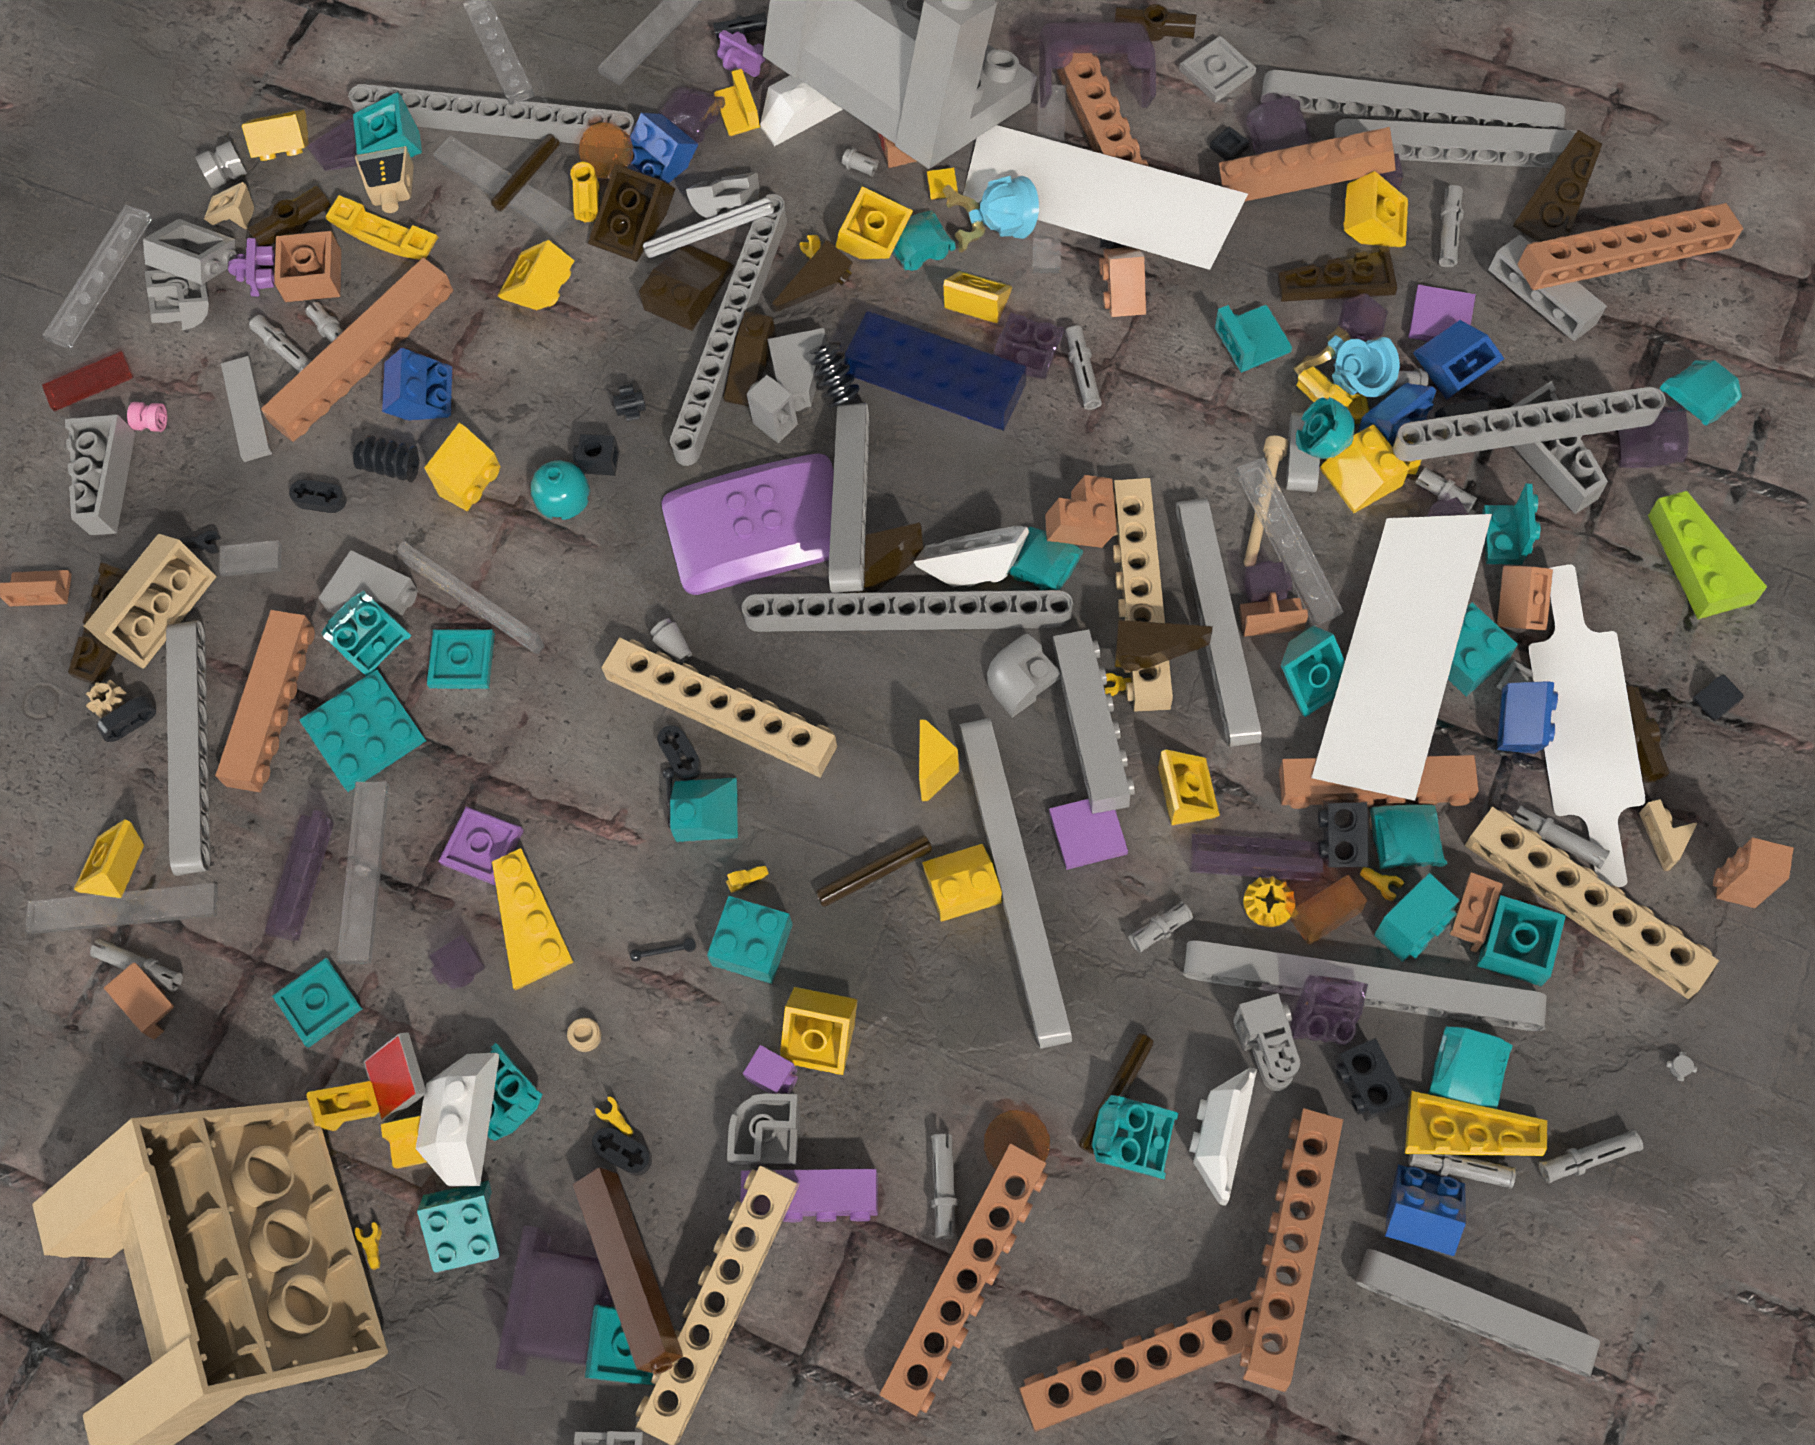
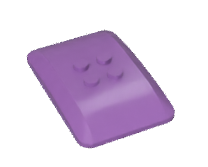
M823 454L794 457L724 474L667 493L662 500V510L684 590L689 594L699 595L828 561L834 476L830 459Z

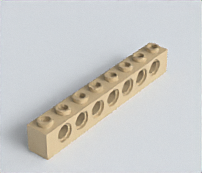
M1150 478L1114 480L1113 493L1117 532L1113 536H1117L1118 545H1113L1114 563H1119L1120 572H1116V589L1122 590L1123 599H1118L1119 617H1125L1127 621L1145 618L1149 622L1165 623ZM1131 510L1135 511L1137 514L1128 515L1125 512ZM1136 537L1140 540L1137 542L1129 541L1127 538ZM1137 563L1140 564L1142 568L1134 569L1130 565ZM1140 590L1143 591L1145 595L1136 596L1132 592ZM1169 660L1147 669L1140 668L1137 671L1124 670L1125 673H1130L1131 682L1126 683L1127 701H1133L1134 712L1171 709L1173 695ZM1150 673L1154 676V679L1145 680L1140 675Z
M619 637L601 667L607 680L815 776H822L837 748L835 735H833L834 733L829 728L819 724L817 726L811 725L797 713L790 712V714L779 710L777 705L768 700H763L762 702L752 698L749 692L742 688L734 690L726 686L721 679L710 675L709 678L699 674L696 668L689 664L683 663L681 666L673 662L668 655L657 651L655 654L648 651L643 644L636 640L626 641ZM639 665H647L643 671H634ZM665 677H674L670 683H661ZM692 689H700L697 695H687ZM719 701L727 702V704L722 708L714 707V705ZM746 713L755 714L750 720L744 721L740 719ZM773 725L782 727L776 733L767 731ZM799 738L809 739L805 745L799 746L794 744Z
M1492 807L1465 844L1471 851L1687 999L1700 990L1719 962L1718 959L1712 956L1708 948L1701 944H1694L1685 938L1677 927L1665 924L1654 917V913L1649 908L1637 905L1626 898L1625 893L1621 889L1612 885L1609 886L1598 879L1597 874L1593 870L1579 866L1570 860L1569 855L1565 851L1551 847L1542 841L1541 836L1537 832L1523 828L1515 822L1509 813L1503 810H1497ZM1501 838L1510 839L1514 847L1505 846ZM1534 856L1538 858L1542 866L1533 865L1528 857ZM1556 875L1566 877L1569 881V886L1559 883ZM1584 894H1590L1595 897L1597 905L1588 903ZM1613 913L1620 914L1625 919L1626 924L1616 922L1613 918ZM1641 932L1651 935L1654 944L1644 941ZM1670 952L1679 954L1683 964L1676 963L1671 958Z
M759 1166L757 1171L751 1170L743 1187L748 1190L742 1203L739 1201L735 1203L728 1219L733 1222L728 1234L722 1233L717 1240L713 1252L718 1255L712 1267L707 1265L700 1276L698 1285L702 1286L697 1299L691 1298L683 1312L682 1317L687 1320L682 1331H675L683 1357H687L693 1362L694 1371L690 1377L681 1375L677 1367L680 1360L678 1359L672 1363L673 1366L670 1370L661 1374H654L651 1383L656 1386L650 1398L644 1396L637 1409L636 1416L640 1419L636 1428L670 1445L679 1443L800 1183L765 1166ZM759 1195L767 1196L771 1202L770 1210L765 1215H759L754 1210V1200ZM744 1227H750L755 1232V1242L750 1247H745L739 1242V1232ZM729 1259L736 1260L740 1265V1274L736 1279H729L724 1274L723 1267ZM714 1291L721 1293L725 1299L724 1308L720 1312L712 1310L708 1304V1298ZM697 1324H702L709 1330V1340L705 1344L696 1342L693 1337V1330ZM666 1390L673 1391L678 1397V1405L674 1410L667 1409L662 1403V1395Z

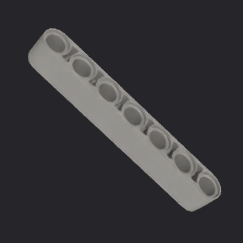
M1366 1249L1356 1279V1284L1360 1287L1567 1371L1591 1377L1600 1345L1598 1339L1385 1253Z

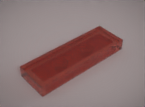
M120 351L42 384L50 407L53 411H57L130 380L134 376L126 356Z

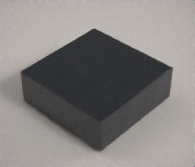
M1228 126L1210 142V149L1224 160L1229 161L1236 159L1249 148L1250 141Z

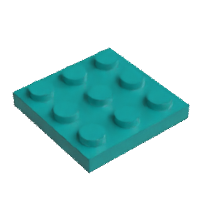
M375 670L299 720L347 792L353 790L426 742L378 670Z

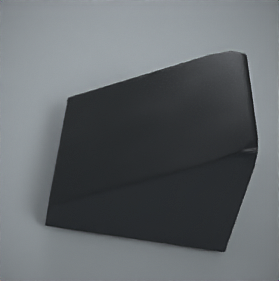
M1722 674L1694 696L1693 700L1715 722L1742 701L1744 695Z

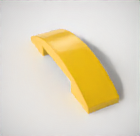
M340 195L325 216L329 222L351 236L378 249L406 258L426 259L438 239L436 234L414 225L408 229L365 211L364 205Z

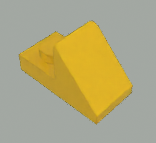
M371 1081L310 1091L306 1094L315 1126L330 1131H336L346 1121L373 1117L379 1112Z

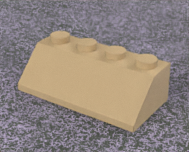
M158 534L86 622L84 627L103 644L144 669L165 643L167 625L180 623L217 576L180 540Z

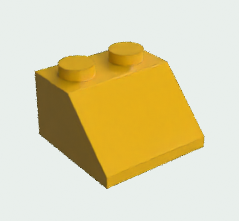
M304 109L255 118L242 124L251 158L259 156L260 161L277 158L275 153L285 151L287 156L303 153L302 148L309 145Z
M1375 171L1348 183L1345 198L1344 231L1360 244L1389 245L1390 247L1406 246L1408 198Z
M862 186L839 230L836 248L859 259H889L913 210Z
M549 240L526 249L520 253L498 297L534 310H540L547 306L551 307L559 298L560 294L558 291L561 285L569 279L571 275L570 268L575 260Z
M458 423L424 468L440 497L468 511L473 504L480 500L482 492L489 482L496 479L501 466L495 453L464 425Z
M1374 424L1353 435V441L1347 449L1339 455L1327 459L1320 466L1321 472L1353 513L1402 487L1409 470L1404 461L1394 455L1393 447Z
M983 844L922 862L941 922L1002 903V891L993 864Z
M794 987L785 1006L780 1056L792 1062L795 1066L843 1075L855 1025L858 999Z

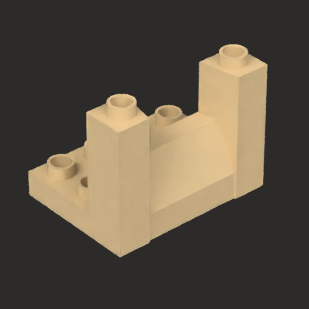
M308 1100L131 1118L32 1204L44 1255L62 1258L71 1256L112 1258L120 1250L124 1249L152 1360L150 1366L83 1414L89 1445H174L246 1395L365 1369L388 1354L321 1127L314 1124Z

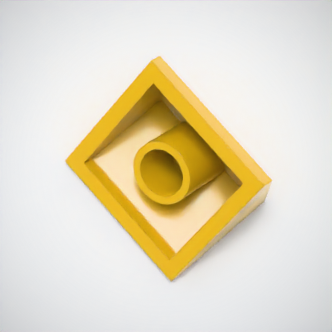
M958 271L944 281V307L998 324L1012 286Z
M920 720L919 781L922 801H928L959 772L958 749L927 720Z
M1171 750L1162 751L1158 770L1171 826L1220 816L1206 758Z
M124 819L97 837L74 890L80 893L122 898L144 848L142 840L130 821Z

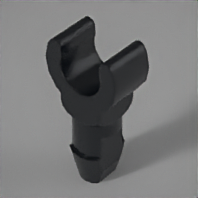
M211 530L198 536L179 538L187 548H199L210 554L219 552L214 544L208 545L212 540L221 539L216 531Z

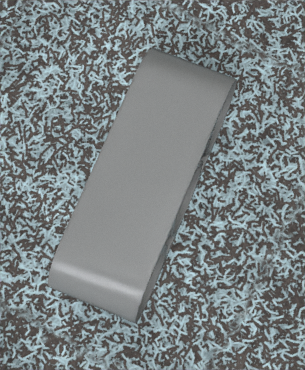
M1291 412L1285 488L1286 490L1316 492L1320 459L1298 449L1296 445L1297 429L1301 431L1303 429L1305 421L1301 420L1304 413Z

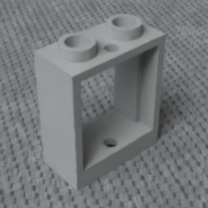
M181 219L175 220L143 239L146 265L200 285L227 270L228 262L237 257L235 239ZM185 249H190L201 254L197 255L195 253L186 251Z

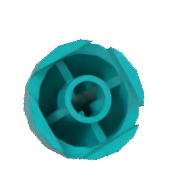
M1322 397L1311 404L1303 414L1301 420L1305 421L1302 431L1297 429L1296 445L1299 450L1319 459H1329L1339 455L1351 445L1354 437V418L1348 408L1342 403L1330 397L1329 399Z
M554 460L543 464L534 473L531 481V497L537 510L546 518L561 517L562 520L570 519L580 514L589 502L590 485L583 471L575 464L563 460Z

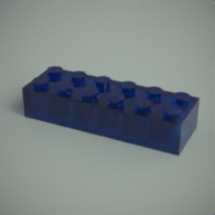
M870 311L865 313L845 352L846 358L844 363H849L851 366L847 373L854 374L855 378L1002 431L1005 430L1026 386V366Z

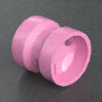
M132 402L127 411L128 425L133 430L143 431L145 428H149L153 432H162L167 425L166 407L161 403L145 405L143 402Z

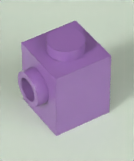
M761 1045L743 1072L748 1082L769 1094H789L798 1079V1076L795 1075L797 1072L796 1067L792 1062Z

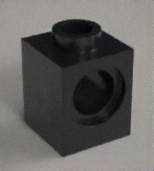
M580 434L579 444L575 445L573 449V460L577 462L578 467L584 474L616 476L620 450L615 436ZM595 453H599L597 456L590 457Z

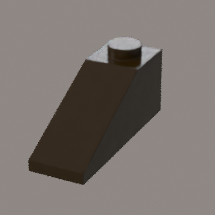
M827 240L772 302L771 310L776 313L829 292L837 284L843 286L853 274L850 271L853 262Z
M745 311L736 338L724 395L725 402L749 407L747 393L752 384L762 379L770 356L768 339L776 338L773 317Z
M1118 620L1115 667H1122L1127 671H1137L1140 668L1147 669L1210 645L1213 626Z

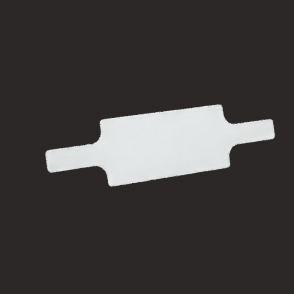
M1573 565L1551 567L1549 569H1553L1550 597L1555 631L1551 638L1544 642L1532 643L1528 649L1533 681L1554 682V691L1558 692L1557 708L1555 711L1552 710L1551 723H1555V736L1553 742H1549V745L1544 748L1554 813L1557 816L1576 815L1586 822L1590 842L1610 851L1606 859L1593 854L1605 861L1601 869L1594 866L1598 879L1609 886L1623 887L1627 884V876L1618 828V817L1626 808L1641 806L1646 800L1618 636L1614 631L1593 632L1585 625L1575 567Z

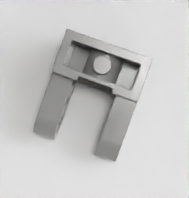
M1278 993L1240 1004L1233 1019L1243 1051L1252 1049L1262 1081L1267 1088L1273 1091L1286 1089L1300 1067V1058L1289 1022L1292 1021L1290 1009L1286 1002L1281 1003Z

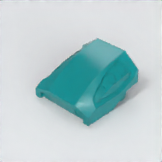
M931 210L910 217L892 254L900 262L904 270L914 271L919 269L927 259L941 260L945 258L948 254V248L950 251L956 249L955 241L950 239L936 214Z
M1695 360L1681 373L1667 379L1659 388L1701 420V423L1705 426L1718 420L1742 398L1738 378L1715 360Z
M1029 527V533L1008 573L1010 572V575L1019 582L1028 581L1033 583L1034 586H1038L1040 591L1061 590L1079 562L1083 550L1073 544L1047 541L1046 531Z
M365 590L351 597L330 618L321 632L328 642L366 676L371 674L405 639L408 640L412 636L397 620L371 598Z
M1395 805L1372 807L1370 809L1373 841L1377 849L1380 869L1397 866L1407 867L1409 865H1417V867L1428 865L1443 867L1447 865L1443 855L1435 805Z
M1446 1026L1434 1063L1428 1094L1497 1109L1504 1074L1513 1045L1499 1037L1468 1028Z
M497 1043L491 1047L493 1050L490 1052L499 1054L487 1136L493 1141L513 1133L537 1110L543 1095L523 1074L507 1052Z
M1110 1095L1099 1110L1093 1136L1092 1147L1096 1162L1165 1180L1166 1173L1164 1168L1174 1120L1178 1118L1179 1113L1151 1104Z

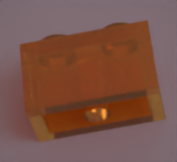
M1347 875L1297 906L1290 920L1307 944L1310 945L1360 914L1367 903V899L1350 876Z

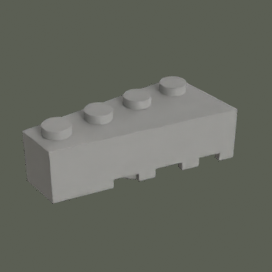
M119 415L65 419V428L69 431V439H66L67 450L70 452L71 463L68 464V474L72 477V485L69 487L71 519L89 535L117 533L136 432Z

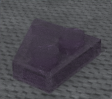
M352 117L307 145L309 152L324 171L357 166L355 160L357 148Z

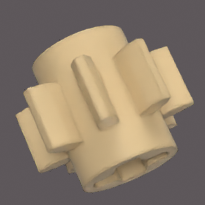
M109 680L107 684L96 682L90 692L86 693L91 700L86 706L92 712H96L102 719L125 704L122 697L127 693L121 687H117L112 680Z

